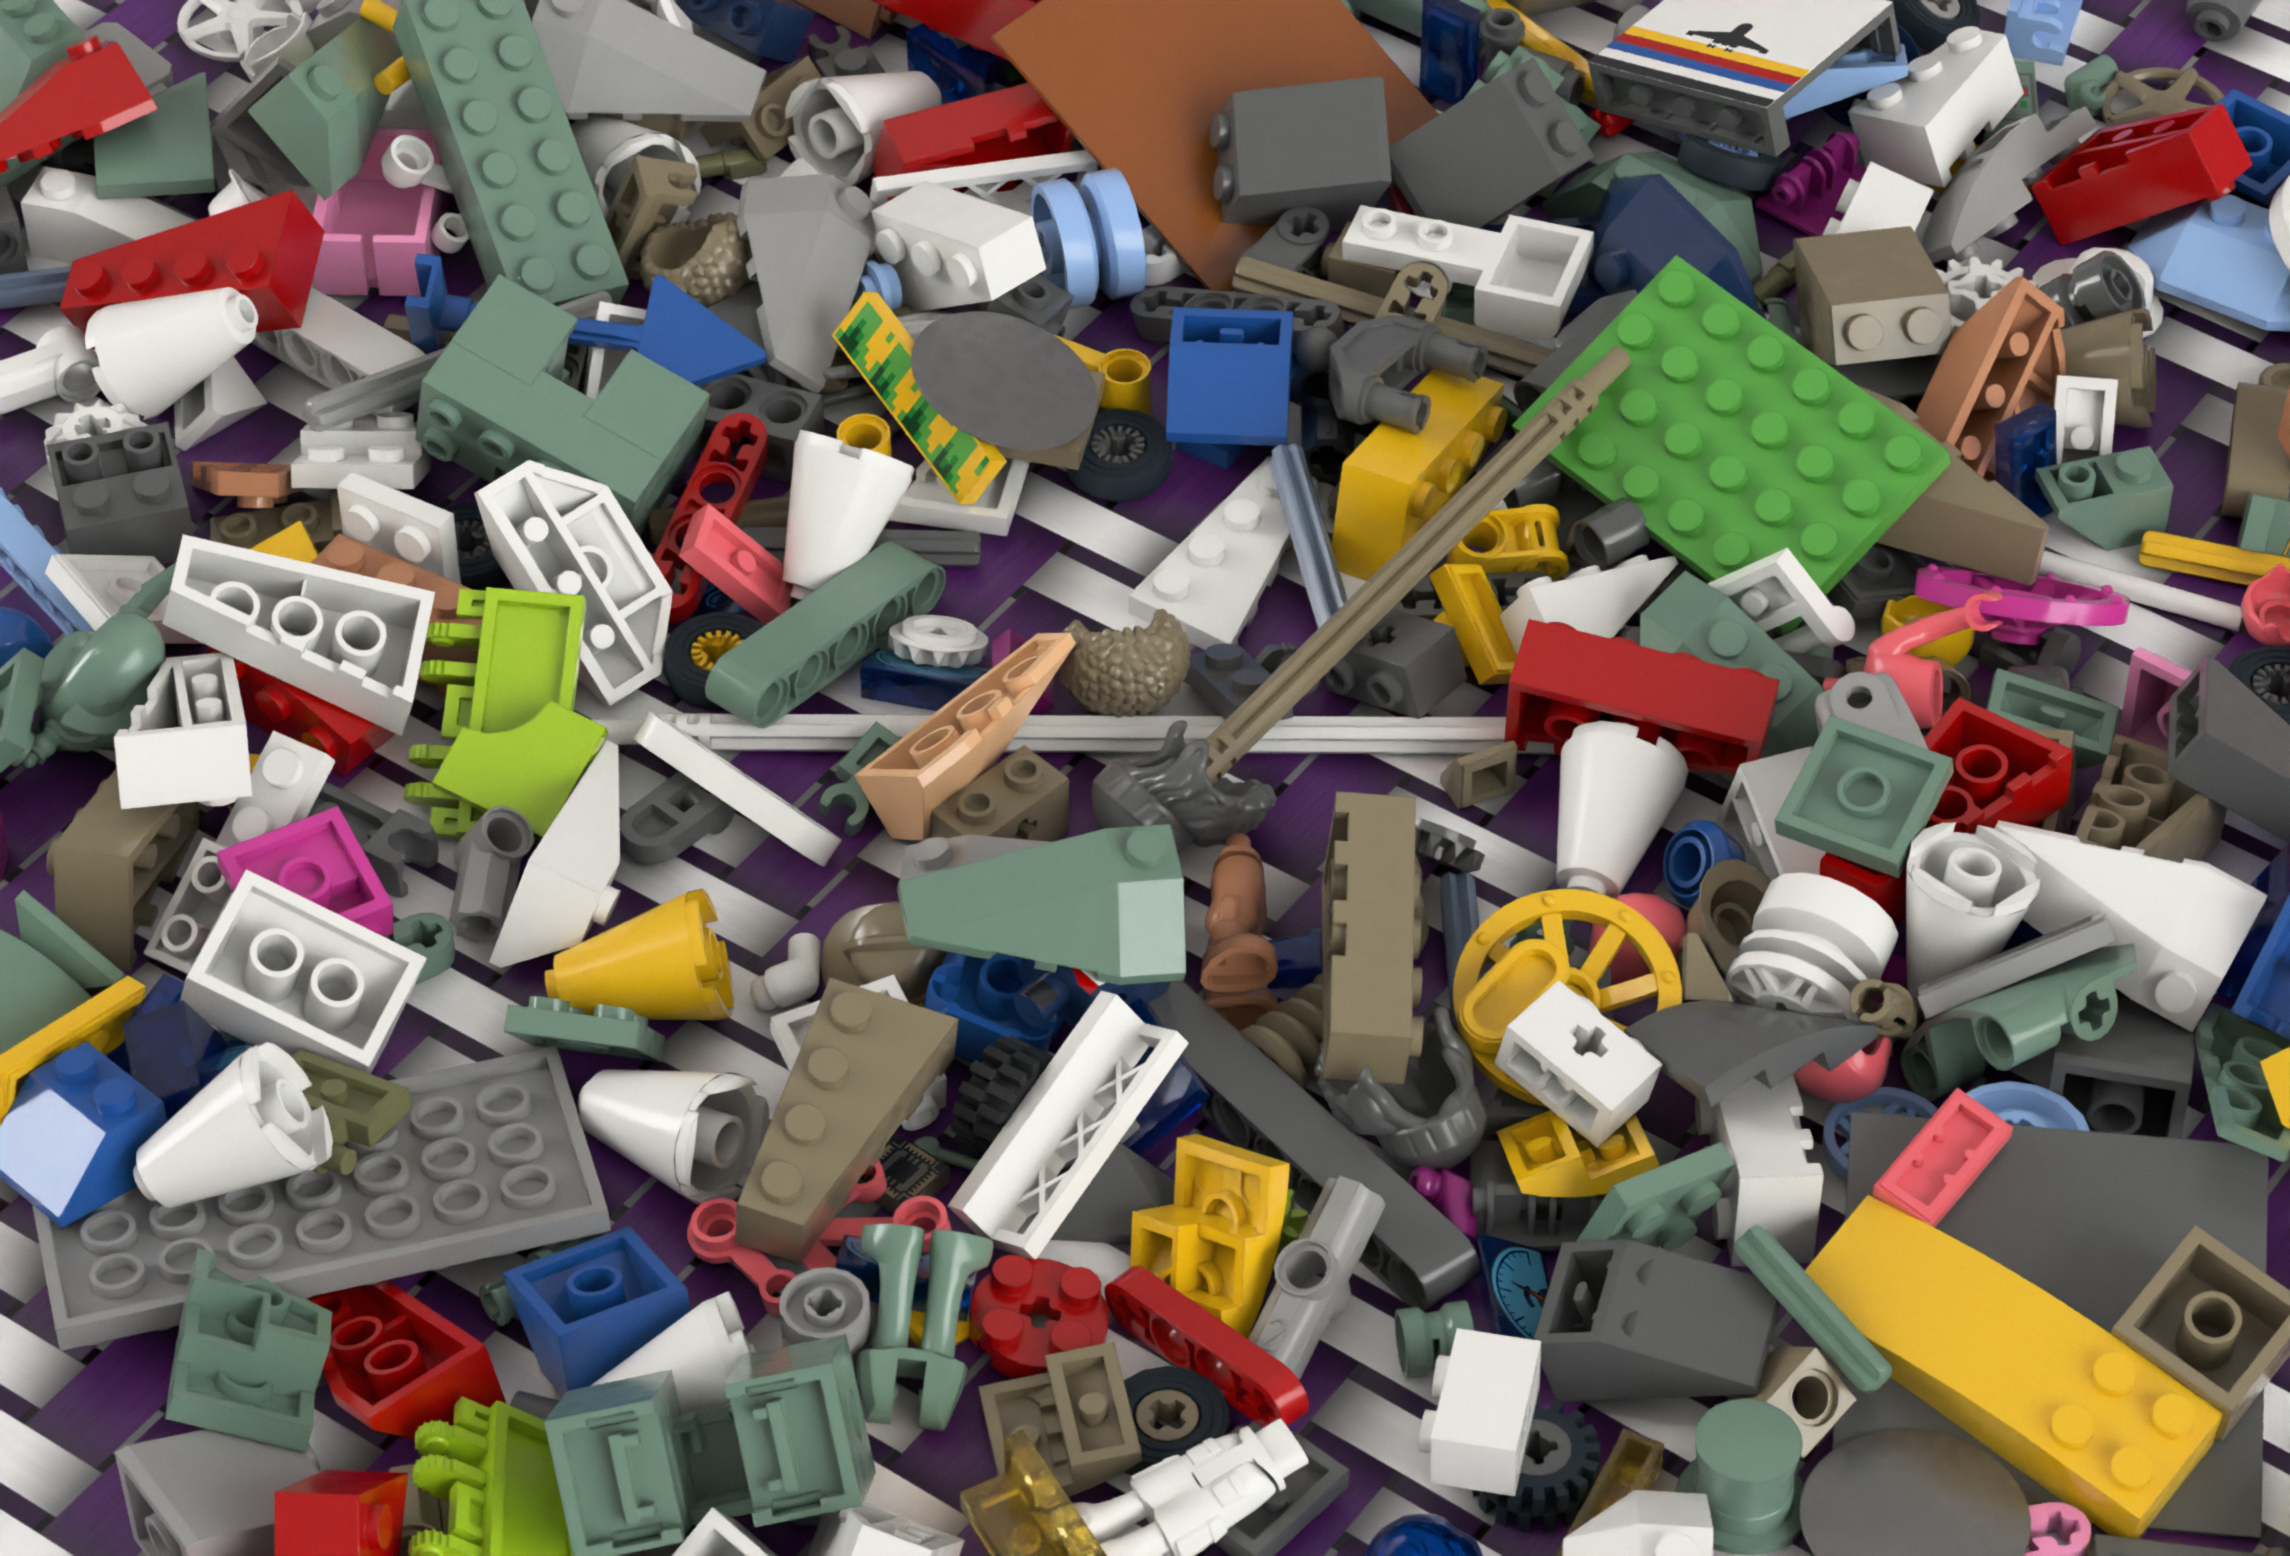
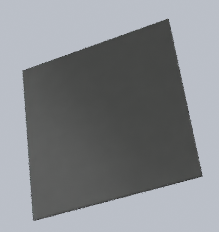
M1851 1112L1845 1221L1867 1195L1872 1196L1875 1183L1931 1118ZM2011 1125L2013 1127L2011 1138L1935 1227L2045 1290L2111 1334L2114 1325L2195 1225L2266 1274L2269 1157L2236 1143ZM1842 1372L1840 1379L1857 1400L1833 1425L1832 1451L1854 1438L1877 1431L1920 1429L1939 1432L1964 1440L1982 1449L2000 1462L2019 1484L2028 1506L2049 1502H2063L1891 1377L1877 1391L1867 1394L1858 1390ZM2264 1389L2224 1440L2219 1443L2214 1439L2213 1445L2146 1530L2253 1540L2261 1539Z

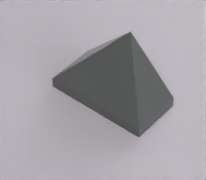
M1119 1142L1050 1240L1131 1244L1132 1211L1174 1204L1175 1180ZM1073 1163L1063 1168L1057 1177L1067 1172Z

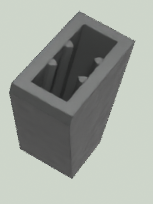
M2207 655L2170 697L2167 775L2290 844V725L2220 662Z

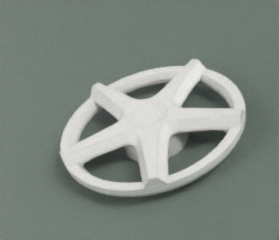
M188 0L179 13L177 24L181 39L195 53L217 61L241 62L244 59L245 52L254 40L263 34L264 26H286L287 16L290 13L261 10L266 0H242L238 2L228 0ZM283 0L292 12L301 17L303 11L299 0ZM202 4L217 14V17L188 28L192 14ZM220 33L225 41L236 45L238 53L213 51L200 46L196 42L203 37Z

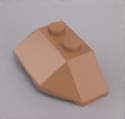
M2023 276L2015 277L1952 334L1915 413L1920 417L1917 421L1920 426L1941 443L1949 441L1963 453L1960 457L1963 462L1987 482L1992 480L1998 482L2016 498L2019 497L2051 428L2055 374L2066 375L2065 348L2060 329L2065 326L2064 308Z

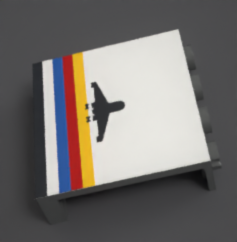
M1663 0L1590 59L1588 65L1599 111L1777 157L1790 146L1783 105L1854 46L1896 56L1902 50L1892 1Z

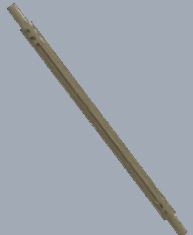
M1613 347L1582 379H1572L1206 739L1210 744L1206 773L1212 785L1220 780L1232 766L1598 406V396L1631 365V359L1626 351L1619 347Z

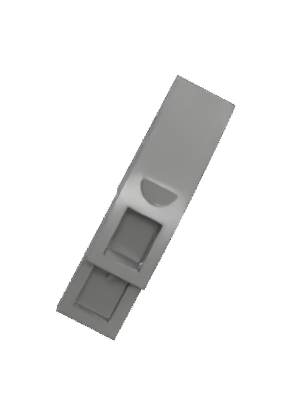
M2086 106L2053 119L2046 125H2043L2037 113L2006 125L1987 139L1964 162L1938 201L1924 233L1921 245L1932 264L1944 259L1947 262L1954 259L1960 263L1980 250L1976 240L1986 234L1988 239L1993 238L2018 222L2014 213L2033 200L2026 187L2045 175L2041 165L2050 160L2052 165L2059 163L2080 145L2078 140L2080 137L2097 126Z

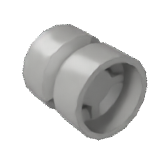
M833 1267L813 1268L798 1274L785 1285L779 1298L783 1347L846 1334L858 1387L857 1354L860 1351L872 1349L868 1290L863 1282L850 1272Z

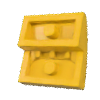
M1552 1110L1496 1131L1519 1189L1523 1194L1562 1198L1607 1194L1611 1187L1617 1183L1660 1167L1636 1114L1631 1116L1598 1148L1575 1129H1569L1567 1123Z

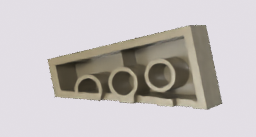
M1336 791L1322 880L1323 1078L1358 1081L1361 1069L1364 1066H1368L1377 1082L1404 1084L1408 1058H1420L1423 1017L1412 1016V1009L1419 1008L1422 993V968L1413 967V959H1418L1421 943V920L1414 919V911L1418 909L1420 895V872H1415L1416 797Z

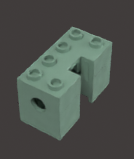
M499 274L422 380L415 440L420 442L424 449L433 457L445 462L452 460L490 483L497 480L502 471L508 473L526 461L531 460L545 465L544 467L564 471L607 485L640 537L649 524V515L652 510L661 507L699 451L710 393L630 349L600 394L593 400L565 384L570 374L569 371L564 369L568 338L577 326L578 318Z
M846 1334L741 1355L724 1383L726 1399H729L730 1403L681 1413L672 1370L567 1391L545 1419L544 1424L573 1556H617L681 1543L684 1541L692 1525L699 1524L712 1507L731 1518L752 1514L755 1528L862 1506L876 1470Z

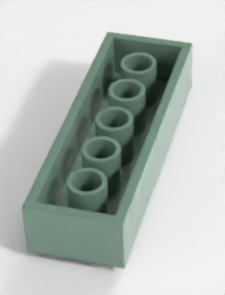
M402 0L392 28L488 289L497 276L501 274L555 306H560L598 291L608 292L613 303L619 305L629 286V282L524 0Z

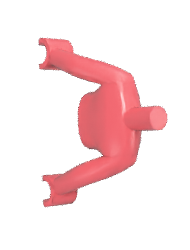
M1986 590L1969 598L1964 607L1926 616L1882 635L1869 645L1863 672L1872 674L1885 672L1891 675L1915 718L1919 729L1933 728L1942 717L1943 675L1941 664L1939 661L1922 659L1906 652L1968 628L1984 632L2003 624L2002 621H1988L1984 619L1980 614L1979 607L1982 600L1989 602L2003 599V596L1998 591ZM1825 678L1822 688L1825 691L1832 689L1840 678Z

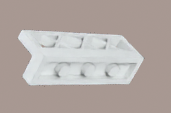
M1087 150L875 177L872 180L869 198L878 204L877 207L887 202L888 197L899 196L923 181H928L949 189L968 187L969 189L964 194L1031 216V194L1033 187L1037 183L1055 180L1065 173L1078 172L1076 182L1071 183L1079 192L1083 177L1087 173L1097 171L1098 163ZM1024 180L1013 190L996 191L1008 181ZM875 228L872 245L879 264H883L885 260L879 253L875 243V236L877 234Z
M1100 991L947 1206L976 1235L994 1241L993 1248L1036 1260L1189 1043L1176 1030L1144 1023L1117 994ZM1149 1046L1154 1047L1155 1049L1146 1062L1134 1068ZM1116 1103L1105 1118L1096 1122L1105 1108ZM1078 1157L1067 1172L1057 1177L1067 1162ZM1039 1211L1023 1235L1017 1233L1025 1220Z

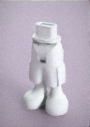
M1279 1418L1256 1433L1249 1426L1240 1429L1239 1434H1228L1216 1439L1208 1438L1203 1443L1187 1450L1186 1454L1182 1456L1177 1454L1165 1458L1162 1462L1130 1477L1131 1482H1129L1130 1492L1096 1504L1088 1502L1070 1504L1059 1511L1057 1517L1078 1556H1162L1167 1552L1171 1556H1195L1210 1544L1217 1543L1228 1532V1528L1258 1509L1276 1490L1281 1492L1286 1489L1283 1478L1305 1466L1309 1461L1296 1438L1284 1421ZM1144 1518H1147L1150 1523L1145 1527L1115 1539L1124 1530Z

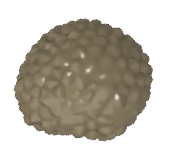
M719 212L716 215L710 214L707 219L701 218L696 222L685 224L683 221L680 223H668L663 227L657 226L654 232L648 234L647 240L644 242V248L640 251V276L644 280V287L651 292L654 277L661 275L708 308L756 282L750 280L746 264L753 256L749 241L739 236L736 223L737 215L732 212L723 215Z
M1165 609L1156 610L1151 624L1146 629L1134 626L1132 631L1129 627H1124L1122 632L1119 630L1112 631L1111 629H1104L1103 632L1096 633L1089 632L1080 620H1074L1061 632L1070 633L1076 644L1057 671L1060 684L1073 696L1074 701L1082 705L1086 711L1100 715H1114L1117 718L1123 715L1132 717L1134 715L1157 713L1161 707L1171 702L1173 696L1179 693L1181 683L1186 679L1187 670L1190 667V642L1186 632L1181 627V623L1176 620L1174 615L1168 614Z

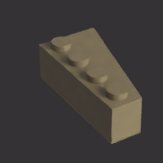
M2116 733L2110 755H2107L2100 780L2095 784L2090 805L2085 809L2075 836L2082 843L2120 850L2122 846L2145 850V856L2180 863L2183 862L2184 858L2200 861L2220 843L2227 808L2168 776V751Z
M829 978L737 1202L735 1243L799 1264L803 1261L848 1201L852 1188L867 1169L871 1171L885 1152L886 1143L904 1119L909 1120L923 1101V1094L938 1075L942 1076L954 1060L958 1018Z

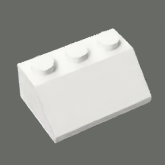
M246 869L185 979L178 1009L249 1044L260 1046L265 1042L274 1043L291 1057L299 1049H303L371 1074L388 1043L427 958Z

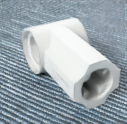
M72 325L57 326L47 331L40 338L36 349L0 361V415L58 395L67 402H83L95 397L101 391L91 370L99 366L100 363L93 348L86 350L85 334L81 329Z

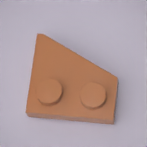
M191 461L190 485L219 496H237V507L273 508L274 504L288 503L289 494L307 489L291 488V464Z

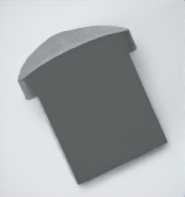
M2056 626L2052 632L2048 631V633L2043 634L2039 645L2008 643L1990 637L1981 645L1978 664L1994 673L1997 668L2007 670L2010 666L2057 665L2063 667L2070 677L2081 658V641L2076 635L2059 626Z

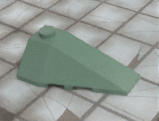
M364 17L359 18L316 51L247 110L324 201L361 170L390 98V95H384L377 90L374 85V77L402 56L400 48L386 31Z

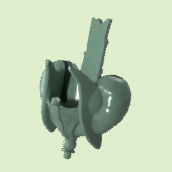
M176 563L143 583L140 591L127 604L120 606L119 612L108 619L95 632L76 631L62 639L45 657L40 687L44 689V695L38 709L34 713L35 720L32 722L30 732L34 734L35 739L29 754L22 762L25 767L32 768L36 763L44 764L46 758L51 757L55 751L84 753L94 749L115 751L114 736L119 729L130 728V713L135 705H145L147 703V688L160 670L158 667L162 664L166 655L165 643L160 631L147 618L169 594Z

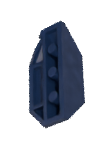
M1661 174L1624 176L1611 179L1591 223V231H1594V252L1587 267V273L1609 295L1634 289L1639 294L1677 255L1767 320L1764 311L1757 308L1752 283L1737 249Z

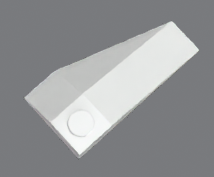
M46 166L43 167L21 201L30 255L72 263L73 260L200 220L152 196L98 199L96 176Z

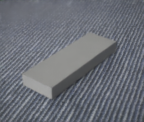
M2099 912L1921 985L1916 991L1917 999L1927 1019L2117 940L2105 913L2101 914Z

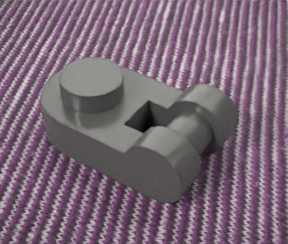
M678 772L632 805L622 815L620 835L623 851L630 859L639 863L652 865L665 863L678 856L707 833L716 835L723 832L731 823L735 809L714 794H708L702 786L683 773Z

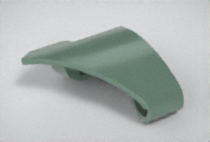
M2134 943L2100 947L1939 1013L1925 1021L1909 1038L1900 1056L1903 1076L1910 1089L1928 1101H1934L1954 1091L1957 1087L1960 1088L1980 1078L1986 1068L1985 1059L1996 1069L2006 1071L2059 1044L2061 1032L2087 1041L2100 1039L2109 1032L2118 1012V999L2114 981L2137 970Z

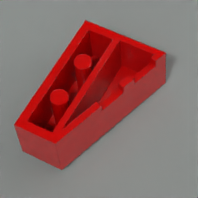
M208 646L207 654L220 653V651ZM233 658L245 719L269 734H272L274 730L328 754L336 761L331 771L342 778L395 735V733Z

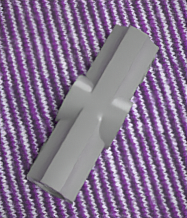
M1341 1175L1339 1178H1328L1298 1240L1284 1247L1277 1256L1274 1266L1277 1282L1248 1338L1251 1342L1285 1364L1299 1380L1328 1322L1340 1316L1348 1306L1351 1297L1349 1279L1386 1206L1380 1195L1366 1188L1361 1182ZM1319 1273L1325 1274L1321 1282L1314 1287L1301 1288V1285L1310 1276Z

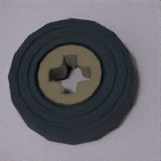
M1164 1366L1142 1370L1124 1380L1142 1453V1461L1125 1471V1473L1131 1476L1162 1462L1165 1458L1177 1454L1182 1456L1186 1454L1187 1450L1203 1443L1208 1438L1216 1439L1231 1432V1418L1225 1396L1210 1379L1203 1377L1193 1370ZM1179 1418L1180 1428L1178 1430L1169 1425L1163 1426L1159 1430L1155 1429V1422H1159L1160 1419L1169 1422L1172 1420L1176 1421Z

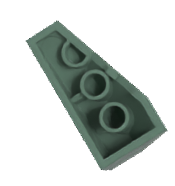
M1170 824L1105 828L898 882L897 892L908 944L983 959H990L997 953L1035 960L1034 969L1056 973L1058 965L1096 972V981L1116 985L1182 981L1185 978L1184 877Z
M2212 1002L2198 1025L2194 1039L2217 1136L2284 1163L2290 1157V1129L2281 1124L2260 1061L2290 1047V1040L2232 1012L2228 1008Z

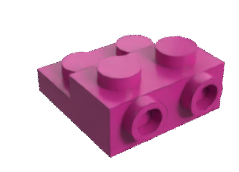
M338 806L217 852L218 868L232 893L247 869L385 938L393 934V903Z

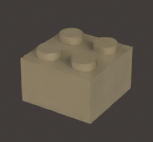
M2195 1225L2114 1325L2111 1334L2222 1412L2223 1416L2215 1436V1440L2221 1443L2290 1356V1290Z

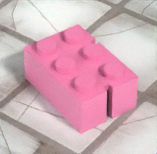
M377 129L361 170L327 200L324 201L317 194L313 217L325 232L313 276L315 289L326 295H368L369 288H378L379 296H421L414 265L416 254L439 256L440 249L434 245L431 239V231L440 217L447 213L451 194L422 183L414 187L397 188L385 179L381 160L383 154L396 137L412 135L424 141L434 156V163L443 166L430 130Z

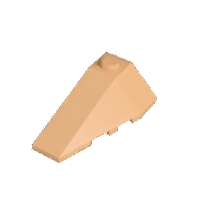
M1037 633L854 775L891 839L920 840L921 842L931 838V811L995 766L1076 644L1070 633Z

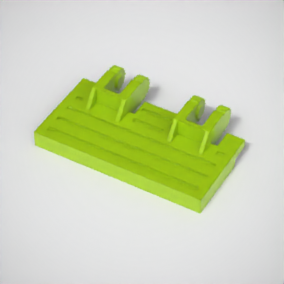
M486 587V591L459 588L457 618L482 620V625L443 622L429 623L426 642L440 647L478 649L477 663L425 660L421 662L419 678L426 682L447 685L441 738L444 740H456L462 727L484 733L511 731L534 719L549 700L574 711L587 604L585 596ZM414 744V746L410 747L408 761L422 768L439 769L452 746ZM414 782L405 786L404 800L406 802L432 807L430 824L437 837L461 839L485 814L435 789L432 783ZM534 838L533 845H538L540 840Z
M462 1396L454 1405L453 1426L449 1425L448 1422H441V1420H431L428 1423L423 1422L422 1426H418V1431H415V1449L419 1450L418 1454H422L420 1460H416V1464L413 1465V1483H416V1488H421L422 1492L428 1491L431 1496L449 1503L448 1534L444 1535L443 1531L438 1532L435 1529H425L422 1532L417 1531V1534L412 1535L411 1540H409V1556H573L544 1424L545 1420L499 1400H496L488 1408Z

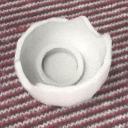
M291 12L287 16L286 26L273 28L254 40L245 52L244 59L240 62L241 67L252 82L279 56L298 67L319 50L306 33L313 22L307 12H303L301 17L295 12Z

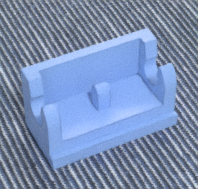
M2011 0L2007 10L2004 34H2006L2012 57L2062 66L2083 0Z

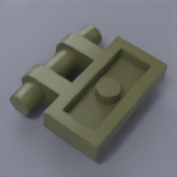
M299 1049L292 1056L312 1084V1086L302 1092L312 1111L323 1105L329 1119L333 1139L331 1157L313 1171L322 1174L331 1170L342 1175H348L355 1168L357 1153L354 1149L343 1145L348 1140L371 1148L411 1110L408 1088L303 1049Z

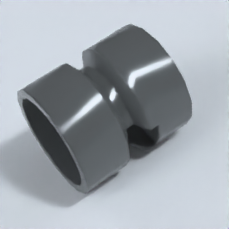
M2104 250L2079 264L2072 274L2064 273L2038 288L2064 308L2065 326L2060 329L2132 309L2146 308L2144 292L2138 278L2123 258L2112 251Z

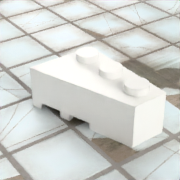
M1975 26L1957 29L1948 35L1947 42L1930 54L1912 60L1908 64L1907 77L1871 89L1865 100L1848 111L1854 134L1859 139V149L1865 167L1867 168L1871 161L1913 181L1945 187L1952 179L1949 168L1959 156L1960 159H1968L1976 151L1973 139L1983 128L1984 131H1993L2024 94L2006 34L1980 30Z
M923 181L871 211L877 231L875 236L877 249L884 258L885 263L891 264L899 277L902 287V304L913 308L914 312L993 301L1046 270L1034 220L1030 215L928 181Z
M220 652L167 658L147 688V703L145 705H135L130 713V728L119 729L114 736L121 809L200 802L206 806H224L235 802L238 797L252 796L247 727L233 657Z
M1794 1074L1772 1089H1769L1753 1077L1712 1107L1697 1097L1695 1099L1698 1135H1709L1711 1146L1721 1142L1736 1163L1719 1188L1722 1192L1720 1199L1712 1205L1715 1239H1727L1731 1267L1746 1266L1735 1254L1734 1245L1748 1229L1756 1225L1768 1230L1797 1263H1811L1814 1258L1824 1173L1821 1163H1807L1805 1150L1813 1149V1137L1810 1129H1801L1799 1116H1803V1104Z

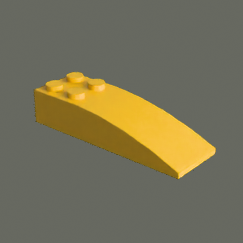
M1870 1195L1865 1197L1805 1269V1272L1892 1366V1379L2061 1501L2078 1508L2086 1515L2090 1522L2110 1536L2139 1539L2213 1445L2223 1413L2105 1329L2045 1290L1946 1233Z

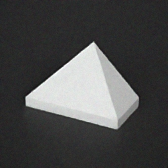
M234 356L174 403L176 447L187 451L268 404Z

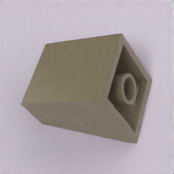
M1911 226L1793 238L1800 331L1810 352L1824 362L1836 366L1944 353L1952 337L1949 292Z

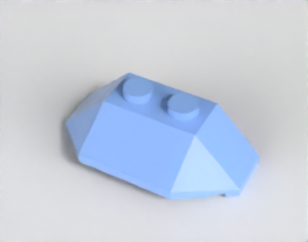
M2228 194L2211 202H2204L2201 199L2150 216L2128 244L2127 251L2139 256L2149 266L2154 278V287L2157 290L2263 330L2290 332V271L2284 264L2273 241L2269 224V209Z

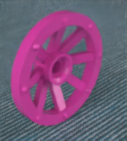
M1929 564L1927 567L1918 569L1914 588L1916 596L1953 608L1964 607L1969 598L1983 591H1998L2003 596V599L1991 602L1982 600L1979 610L1984 619L2003 622V624L1991 630V638L2003 642L2039 645L2041 636L2048 633L2051 627L2064 624L2114 626L2125 624L2128 619L2130 598L2113 591L2110 585L2098 587L2059 579L2052 572H2047L2044 576L2038 575L2036 583L2030 586L1965 567Z

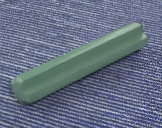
M1758 1225L1753 1226L1736 1241L1734 1245L1735 1254L1858 1390L1867 1394L1874 1393L1891 1377L1893 1372L1892 1366L1768 1230Z

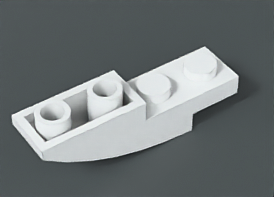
M273 730L251 772L252 796L238 797L216 842L206 838L202 839L143 954L188 975L233 894L218 868L217 852L307 818L336 762L333 758L320 750Z

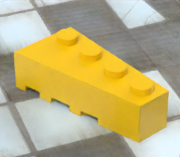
M1432 369L1411 391V393L1429 396L1431 400L1430 415L1424 429H1419V433L1416 434L1409 432L1408 429L1381 422L1343 462L1331 543L1339 572L1368 581L1464 486L1491 443H1496L1504 431L1507 421V409L1501 407L1504 383L1485 377L1477 379V382L1474 383L1467 381L1465 378Z

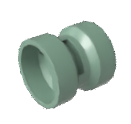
M1467 1301L1444 1303L1439 1311L1424 1312L1417 1306L1396 1309V1344L1401 1370L1405 1378L1427 1376L1431 1369L1435 1368L1438 1355L1450 1356L1457 1328L1474 1331L1472 1315Z

